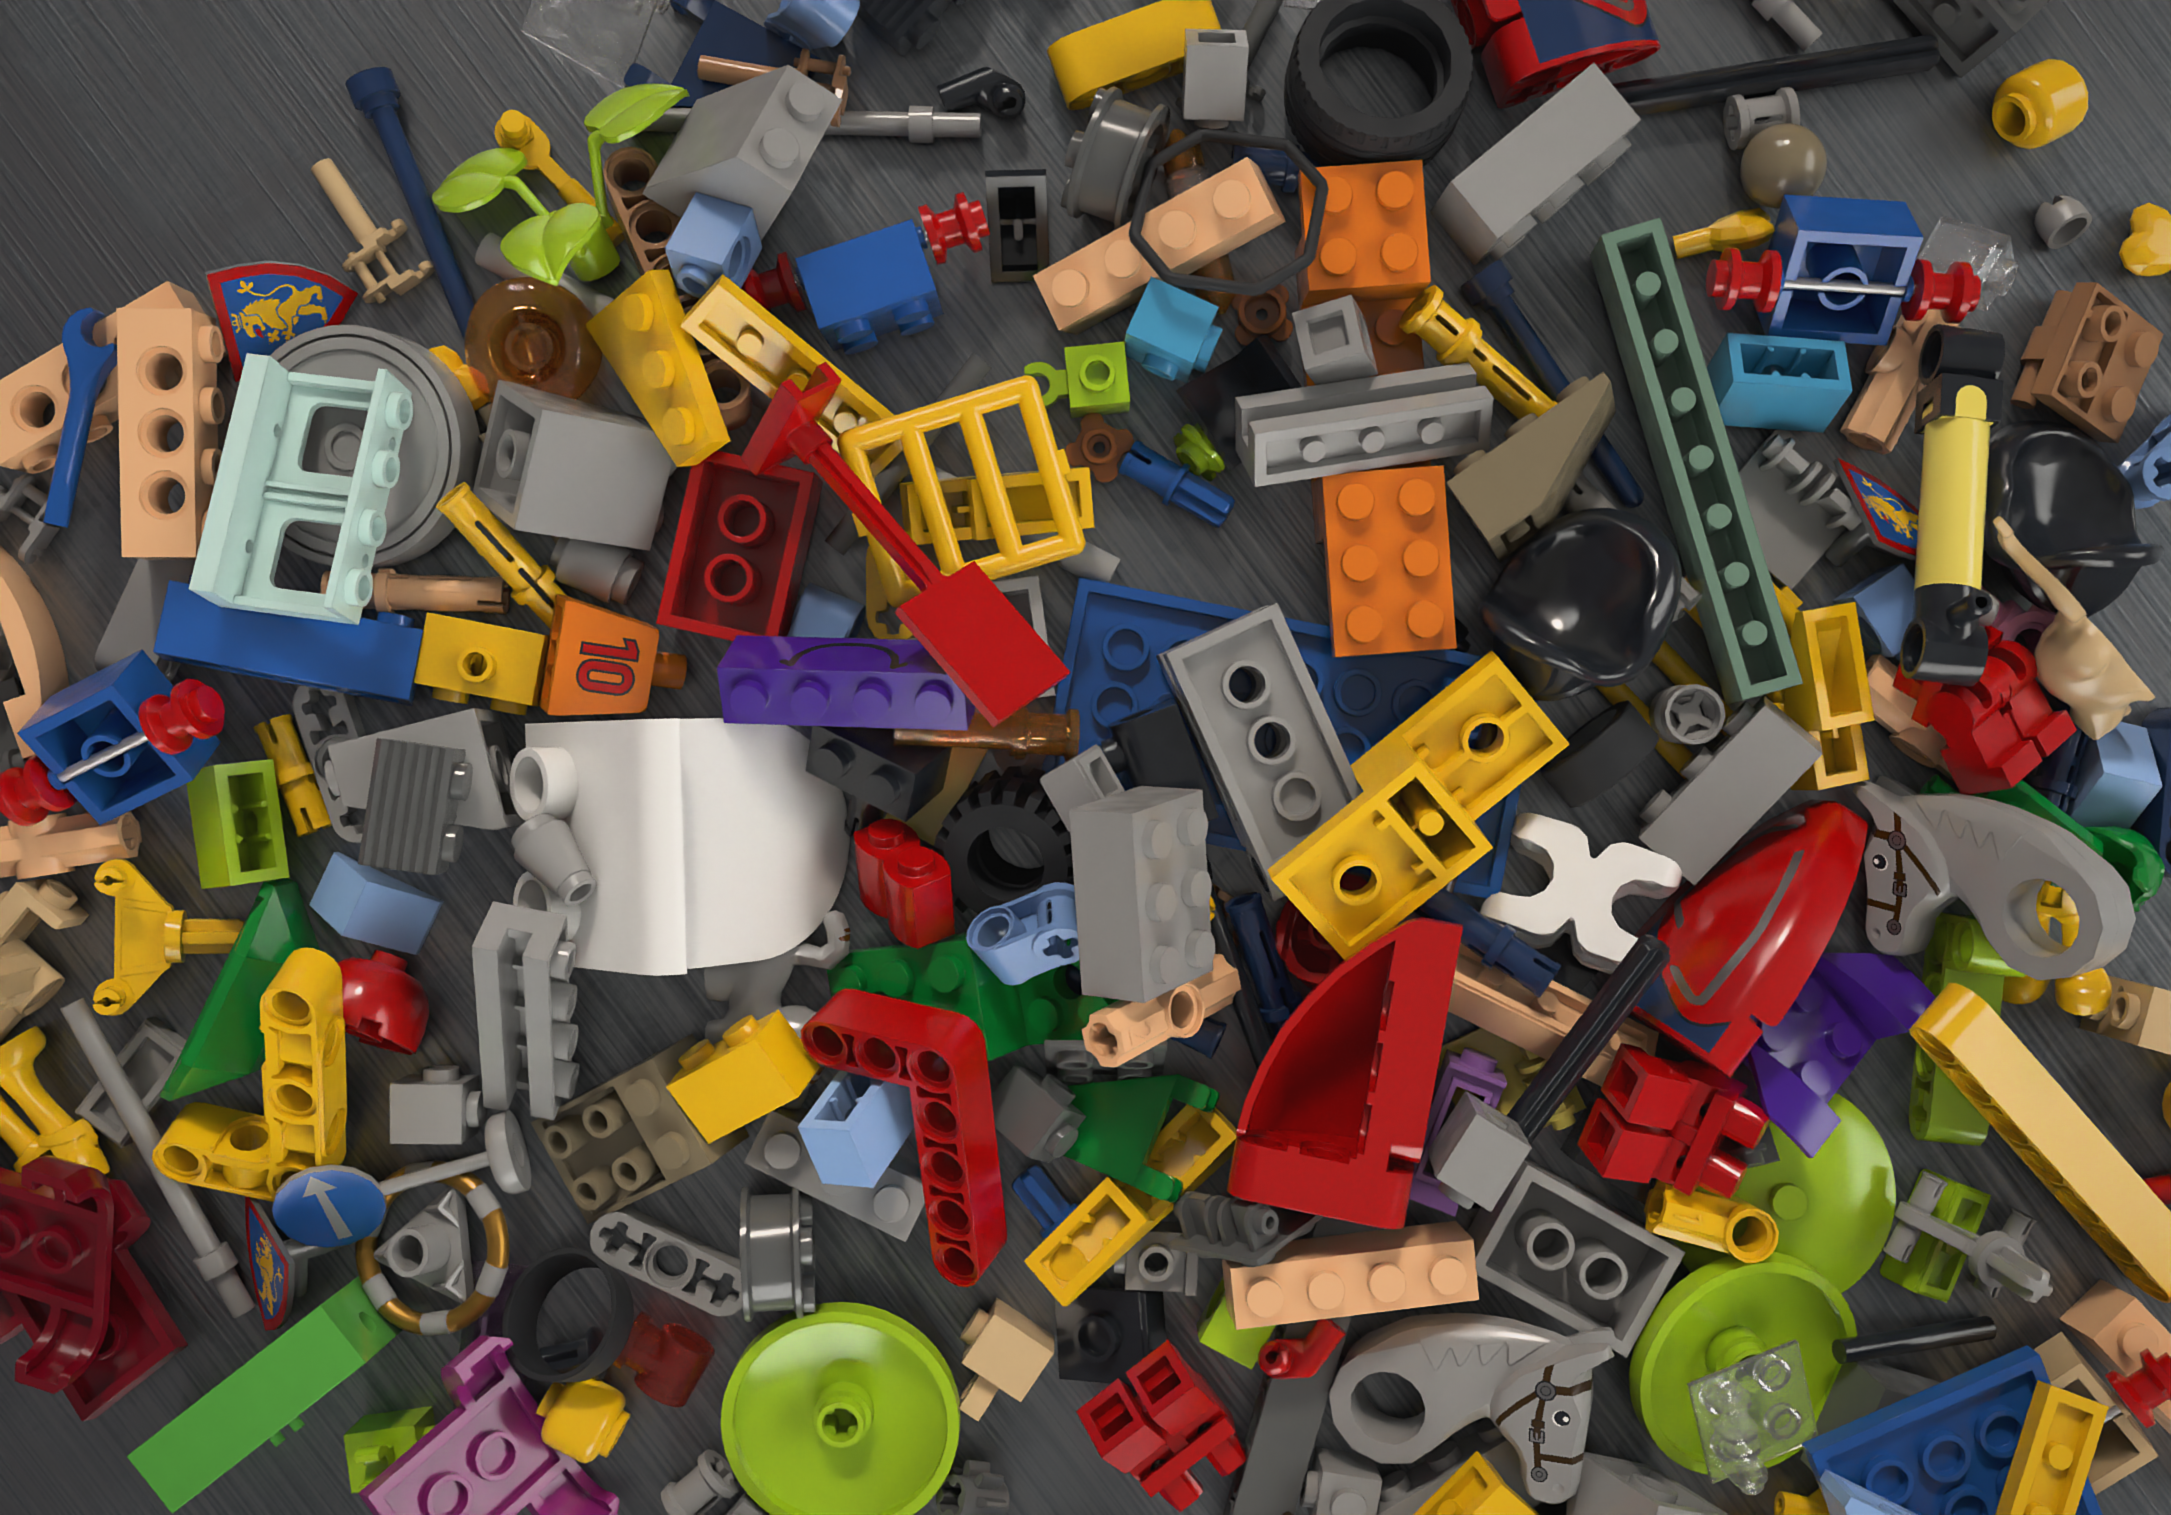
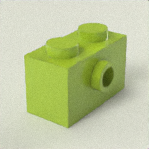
M273 759L203 767L194 780L186 783L201 889L235 886L290 877L283 833V817L279 805Z

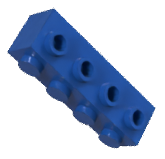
M192 575L189 576L188 584L169 580L153 650L163 660L407 706L413 705L417 683H414L423 636L422 629L413 628L415 619L389 612H378L377 620L360 618L359 625L225 608L219 607L189 590Z

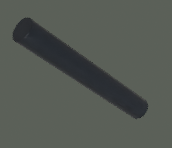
M1980 1316L1837 1339L1832 1343V1353L1839 1364H1846L1992 1340L1996 1337L1997 1329L1992 1318Z

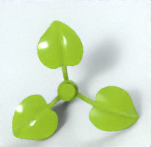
M653 83L639 84L612 93L600 101L587 114L584 119V125L589 132H592L587 139L596 207L586 203H575L549 213L524 182L515 176L527 165L525 155L517 149L506 147L483 151L461 163L432 194V200L439 210L461 213L488 203L504 188L512 189L522 197L537 215L519 223L501 241L500 250L505 259L514 268L530 277L554 286H558L568 263H570L577 278L581 281H592L604 277L618 266L620 256L606 231L607 228L614 224V221L607 207L601 147L604 142L611 144L619 143L640 133L684 97H690L687 89L679 86Z

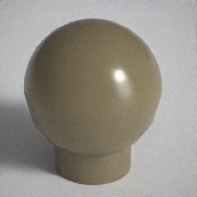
M1781 123L1767 127L1751 139L1742 157L1740 178L1746 195L1762 206L1776 209L1780 208L1784 195L1813 196L1821 186L1826 174V151L1817 135L1804 126L1793 123Z

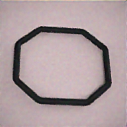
M1212 129L1196 130L1150 157L1144 164L1129 228V238L1158 276L1170 285L1249 296L1261 295L1305 269L1315 259L1329 190L1326 179L1297 146L1285 138ZM1202 141L1284 151L1316 187L1303 255L1257 283L1172 273L1141 235L1156 168Z

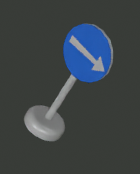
M510 1110L498 1112L492 1115L485 1125L486 1152L379 1183L371 1175L354 1167L333 1164L309 1167L290 1176L277 1189L272 1204L275 1223L291 1239L305 1245L329 1248L350 1245L369 1236L382 1223L387 1206L386 1195L488 1166L491 1167L497 1184L504 1192L518 1194L528 1191L531 1187L532 1179L531 1166L522 1130L513 1112Z

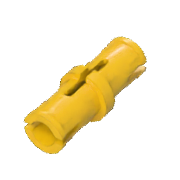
M286 714L269 719L270 724L262 722L253 727L254 731L259 736L267 759H273L277 789H280L297 830V837L310 835L318 832L319 828L326 829L332 826L311 762L308 761L293 724L292 715Z

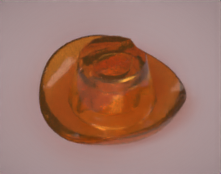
M533 277L508 279L492 286L475 303L467 322L464 338L467 367L478 389L492 404L498 380L520 384L577 400L594 381L602 360V351L586 328V323L593 318V315L588 307L566 288L560 285L554 286Z

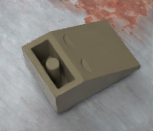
M1604 371L1591 381L1587 376H1584L1569 384L1556 397L1557 405L1540 417H1537L1535 413H1531L1518 420L1505 432L1506 441L1487 454L1484 450H1478L1467 456L1454 468L1453 472L1456 476L1446 482L1458 504L1500 563L1514 554L1531 536L1556 519L1569 492L1573 489L1576 480L1581 475L1614 417L1616 408L1612 385Z
M693 1034L650 1055L560 1105L554 1120L537 1118L531 1122L587 1224L598 1220L606 1213L619 1210L711 1165L749 1137L747 1130L742 1126L708 1144L666 1088L668 1083L682 1068L678 1062L679 1058L688 1049L697 1044Z

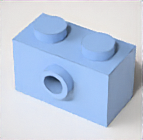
M839 1070L798 1126L822 1184L874 1188L914 1128L909 1087Z

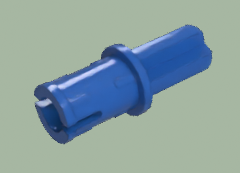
M1137 440L1132 445L1131 451L1133 452L1132 454L1127 453L1119 469L1120 474L1130 477L1162 496V504L1165 506L1172 502L1215 528H1219L1224 524L1234 507L1235 500L1232 496L1189 472L1191 465L1188 463H1184L1181 467L1145 446L1140 440Z
M1038 1165L1030 1166L1022 1171L1011 1184L1013 1191L1041 1225L1042 1228L1039 1234L1042 1238H1047L1078 1207L1076 1203L1069 1205Z

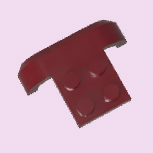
M52 1155L42 1156L22 1166L21 1173L0 1167V1289L50 1305L49 1316L40 1337L16 1361L15 1382L56 1394L86 1371L99 1352L106 1335L109 1322L114 1203L109 1182L100 1170Z
M107 1178L114 1203L109 1322L106 1335L99 1352L86 1371L74 1382L62 1389L82 1422L100 1416L188 1346L183 1335L128 1251V1248L146 1232L151 1220L124 1180ZM0 1289V1345L23 1330H26L35 1344L46 1325L50 1305Z

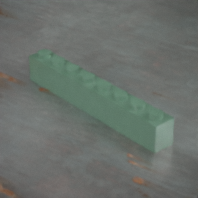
M1661 217L1603 234L1591 252L1590 258L1689 584L1702 594L1701 599L1696 604V608L1725 703L1730 705L1803 684Z

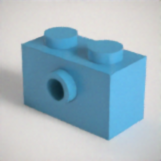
M1151 276L1125 334L1126 357L1142 363L1141 366L1159 377L1172 381L1177 379L1187 384L1193 369L1205 373L1218 344V339L1223 329L1213 325L1219 307Z
M1727 332L1707 366L1724 426L1824 433L1853 391L1845 341Z

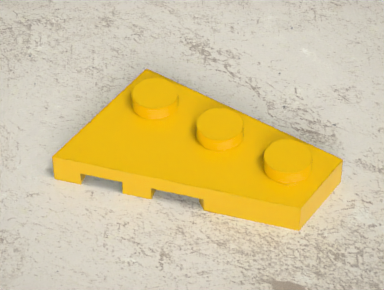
M648 270L589 320L585 326L677 467L693 466L699 464L731 440L695 340L691 334L681 327L685 313L670 271Z

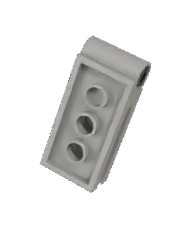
M1278 603L1258 608L1156 655L1241 845L1246 847L1247 857L1262 890L1271 902L1279 900L1286 895L1271 880L1267 869L1362 793ZM1238 668L1244 670L1252 682L1251 692L1242 702L1235 699L1229 689L1230 677ZM1268 724L1275 732L1276 744L1272 752L1263 757L1255 747L1254 738L1257 730L1262 725Z

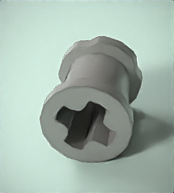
M1791 87L1780 88L1772 96L1746 100L1740 94L1727 97L1723 111L1724 134L1731 150L1745 148L1747 142H1750L1756 134L1772 125L1781 123L1800 125L1799 101L1794 89ZM1768 116L1766 120L1754 121L1756 118Z
M705 1450L698 1456V1465L678 1483L670 1482L664 1487L660 1496L669 1515H704L723 1497L730 1499L740 1491V1483L729 1463L714 1450Z

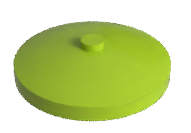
M1835 1093L1827 1105L1841 1119V1122L1815 1156L1808 1158L1770 1120L1769 1127L1780 1161L1748 1168L1738 1190L1733 1196H1737L1768 1213L1776 1222L1779 1235L1778 1244L1774 1252L1787 1254L1806 1262L1829 1280L1840 1293H1843L1860 1280L1871 1268L1887 1241L1895 1213L1896 1185L1889 1153L1879 1133L1856 1106ZM1700 1186L1697 1188L1698 1190L1709 1192ZM1747 1217L1740 1219L1735 1224L1732 1233L1733 1240L1739 1239L1745 1233L1748 1225ZM1669 1238L1686 1252L1680 1263L1689 1273L1714 1260L1730 1255Z
M1773 1252L1768 1258L1757 1263H1745L1729 1255L1700 1267L1678 1282L1659 1301L1635 1343L1630 1362L1629 1390L1634 1412L1641 1426L1667 1457L1677 1464L1700 1474L1726 1477L1755 1473L1785 1461L1803 1449L1801 1443L1809 1440L1842 1366L1833 1356V1341L1857 1336V1328L1851 1309L1839 1290L1821 1273L1806 1262L1787 1254Z
M850 1302L816 1304V1312H804V1318L797 1319L795 1311L779 1318L761 1331L746 1347L731 1374L724 1394L721 1409L722 1442L729 1465L738 1482L746 1493L770 1515H914L937 1493L952 1467L960 1434V1399L954 1377L944 1357L926 1335L906 1320L886 1310L865 1304Z

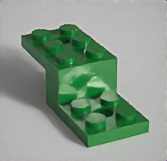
M967 931L943 938L919 949L903 944L849 950V954L831 970L827 969L831 998L842 989H856L882 995L884 992L891 998L958 1012L968 1016L983 1032L987 1061L1028 1045L1044 1044V1040H1084L1081 1029L1085 1028L1089 1023L1090 1015L1118 1001V999L1074 993L1066 982V969L1069 964L1061 965L1033 976L1022 984L1013 986L1004 984L968 946L966 939ZM1071 938L1067 939V946L1071 944ZM1079 960L1075 963H1071V965H1074L1080 970Z

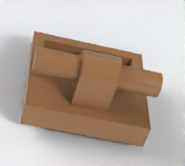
M2076 282L2072 292L2064 290L2055 292L2042 326L2034 327L2020 360L2024 369L2010 402L2020 408L2034 409L2037 400H2040L2097 442L2119 443L2127 421L2134 412L2137 397L2150 366L2157 357L2159 345L2164 334L2099 283Z

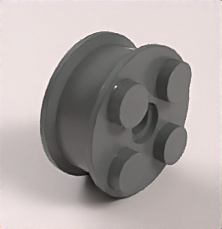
M1113 86L1108 90L1098 89L1090 107L1085 133L1079 130L1075 131L1065 156V166L1073 170L1062 194L1061 207L1067 209L1070 217L1077 219L1086 212L1113 222L1115 230L1132 220L1144 164L1150 157L1165 148L1170 124V108L1159 104L1152 111L1123 100L1122 90ZM1156 168L1153 182L1155 180L1158 168Z
M742 1187L740 1272L745 1322H752L755 1312L794 1310L797 1319L804 1318V1312H816L815 1276L804 1275V1272L815 1271L814 1235H812V1227L802 1228L805 1225H813L812 1196L792 1187L791 1193L751 1195L749 1187Z

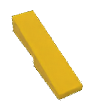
M1187 1104L1159 1132L1146 1166L1183 1182V1189L1180 1196L1188 1191L1197 1189L1233 1156L1237 1129L1216 1107L1212 1113H1207ZM1107 1176L1024 1262L1062 1306L1067 1307L1174 1210V1203L1160 1200Z

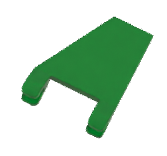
M1179 1074L1068 1086L1076 1094L1071 1103L1087 1117L1077 1128L1078 1137L1074 1145L1063 1156L1160 1200L1176 1203L1182 1192L1183 1182L1146 1166L1173 1098L1204 1112L1212 1113L1219 1100V1092Z

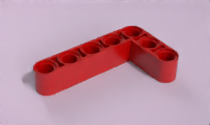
M842 989L803 1026L801 1030L803 1047L812 1059L826 1067L909 1087L932 1259L940 1275L950 1283L960 1287L973 1286L1007 1243V1226L987 1052L983 1032L973 1020L958 1012L856 989Z

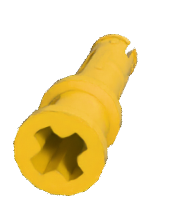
M1436 285L1424 290L1403 314L1399 327L1407 334L1415 332L1437 351L1436 360L1444 366L1469 362L1477 373L1476 382L1480 386H1486L1494 399L1500 402L1519 420L1531 413H1535L1537 417H1540L1558 404L1556 401H1552L1515 366L1510 364L1481 338L1482 330L1480 329V324L1473 318L1464 319L1443 300L1444 292Z

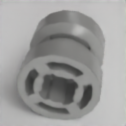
M1699 684L1670 686L1660 691L1652 700L1649 709V720L1651 727L1664 741L1674 744H1701L1716 737L1722 729L1725 720V709L1719 695L1709 687Z

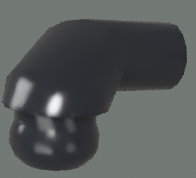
M990 67L977 69L937 86L939 96L947 113H953L976 104L999 117L1013 118L1021 114L1026 103L1025 91L1021 84Z

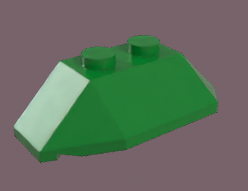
M289 878L263 881L245 923L159 1097L172 1101L261 1070V1066L266 1060L264 1033L259 1029L261 1025V996L294 950L300 948L320 950L297 882Z

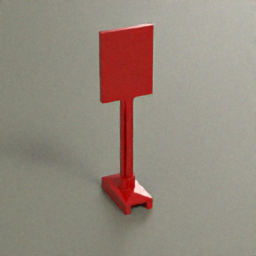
M827 362L816 367L803 392L791 379L782 382L744 450L741 460L755 476L795 456H798L805 465L811 464L919 588L921 593L900 605L895 614L992 727H996L1064 680L1069 675L1070 670L976 562H971L950 576H944L832 448L833 440L818 424V421L842 380Z

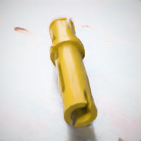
M466 482L454 487L437 503L436 508L441 513H444L476 551L513 589L511 597L519 605L527 604L541 621L551 629L556 594L566 595L554 582L556 574L548 565L540 566L510 531L470 490V486ZM476 521H478L489 532V534L500 544V546L508 553V556L506 558L476 527ZM520 568L550 599L548 604L518 572Z

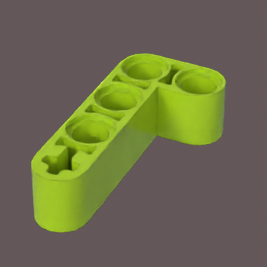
M1941 912L1936 918L1934 935L1925 949L1922 983L1932 992L1935 999L1948 983L1963 985L1980 996L2000 1017L2004 976L2025 977V974L2007 966L1987 940L1974 915ZM1916 1042L1909 1104V1125L1913 1137L1918 1141L1980 1146L1988 1134V1121Z

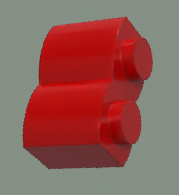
M892 818L881 819L873 822L866 828L855 831L854 844L859 894L865 907L874 914L887 918L892 934L898 940L913 948L919 949L955 934L951 870L948 862L937 852L920 846V839L917 833L901 821Z

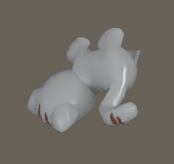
M834 910L828 912L823 918L828 943L822 947L801 942L795 948L770 959L705 967L704 986L707 999L719 1002L729 1001V1009L725 1015H722L721 1019L707 1022L705 1039H708L713 1045L723 1039L722 1035L742 1018L753 1015L757 1021L778 1009L801 1039L803 1026L817 1012L806 1006L789 1005L782 1007V990L790 978L794 966L807 965L831 970L849 954L850 928L844 913ZM819 1064L821 1067L799 1097L781 1107L788 1110H799L808 1096L809 1086L818 1081L826 1066Z

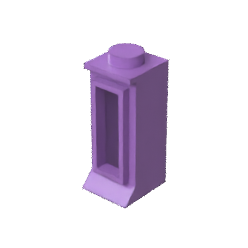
M1468 1047L1464 1048L1462 1054L1447 1049L1435 1080L1420 1163L1414 1162L1410 1200L1456 1217L1459 1204L1449 1199L1438 1189L1441 1183L1440 1180L1433 1174L1423 1171L1429 1158L1427 1151L1438 1135L1457 1086L1480 1095V1100L1496 1109L1503 1089L1506 1088L1507 1081L1503 1070L1496 1068L1498 1061L1492 1056Z

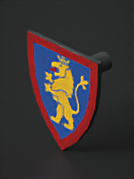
M266 260L235 264L205 272L235 382H239L241 379L247 353L270 356L284 343L302 333L325 326L339 325L358 295L357 291L332 275L298 263Z
M1835 459L1833 462L1862 522L1850 531L1848 529L1826 550L1825 555L1829 561L1838 567H1842L1865 546L1896 559L1904 557L1916 561L1919 510L1880 479L1842 459Z
M245 1196L246 1239L256 1298L265 1331L277 1330L288 1321L293 1298H299L307 1293L308 1259L338 1250L341 1246L329 1248L310 1246L294 1239L282 1242L256 1198Z

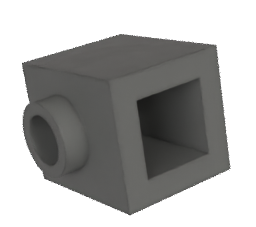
M1017 1065L1011 1068L991 1094L995 1128L1027 1157L1051 1163L1054 1158L1063 1156L1074 1145L1078 1137L1077 1128L1087 1117L1071 1103L1076 1094L1062 1081L1051 1074H1047L1043 1078L1038 1073Z

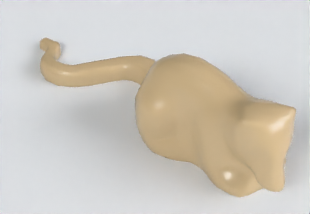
M1998 516L1993 520V523L1998 530L1997 538L2001 547L2019 565L2024 573L2047 594L2051 603L2058 610L2054 621L2042 633L2033 656L2037 665V678L2050 694L2070 706L2069 716L2072 721L2090 738L2099 740L2113 730L2123 717L2130 714V703L2135 701L2149 702L2155 696L2130 668L2113 644L2087 618L2085 610L2075 597L2021 545L2014 536L2012 528L2002 517Z

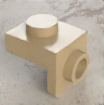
M44 878L16 882L9 891L0 894V947L16 938H21L25 941L41 920L54 929H63L81 925L89 914L76 904L78 900L76 894L59 881Z

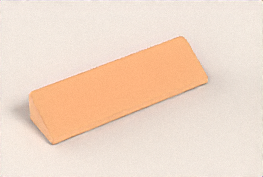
M1460 943L1448 1012L1548 1060L1592 1000L1553 980L1539 998L1521 983L1496 967L1489 970L1480 964L1483 958ZM1627 1017L1582 1077L1602 1087L1621 1043L1642 1047L1648 1055L1655 1057L1659 1033Z

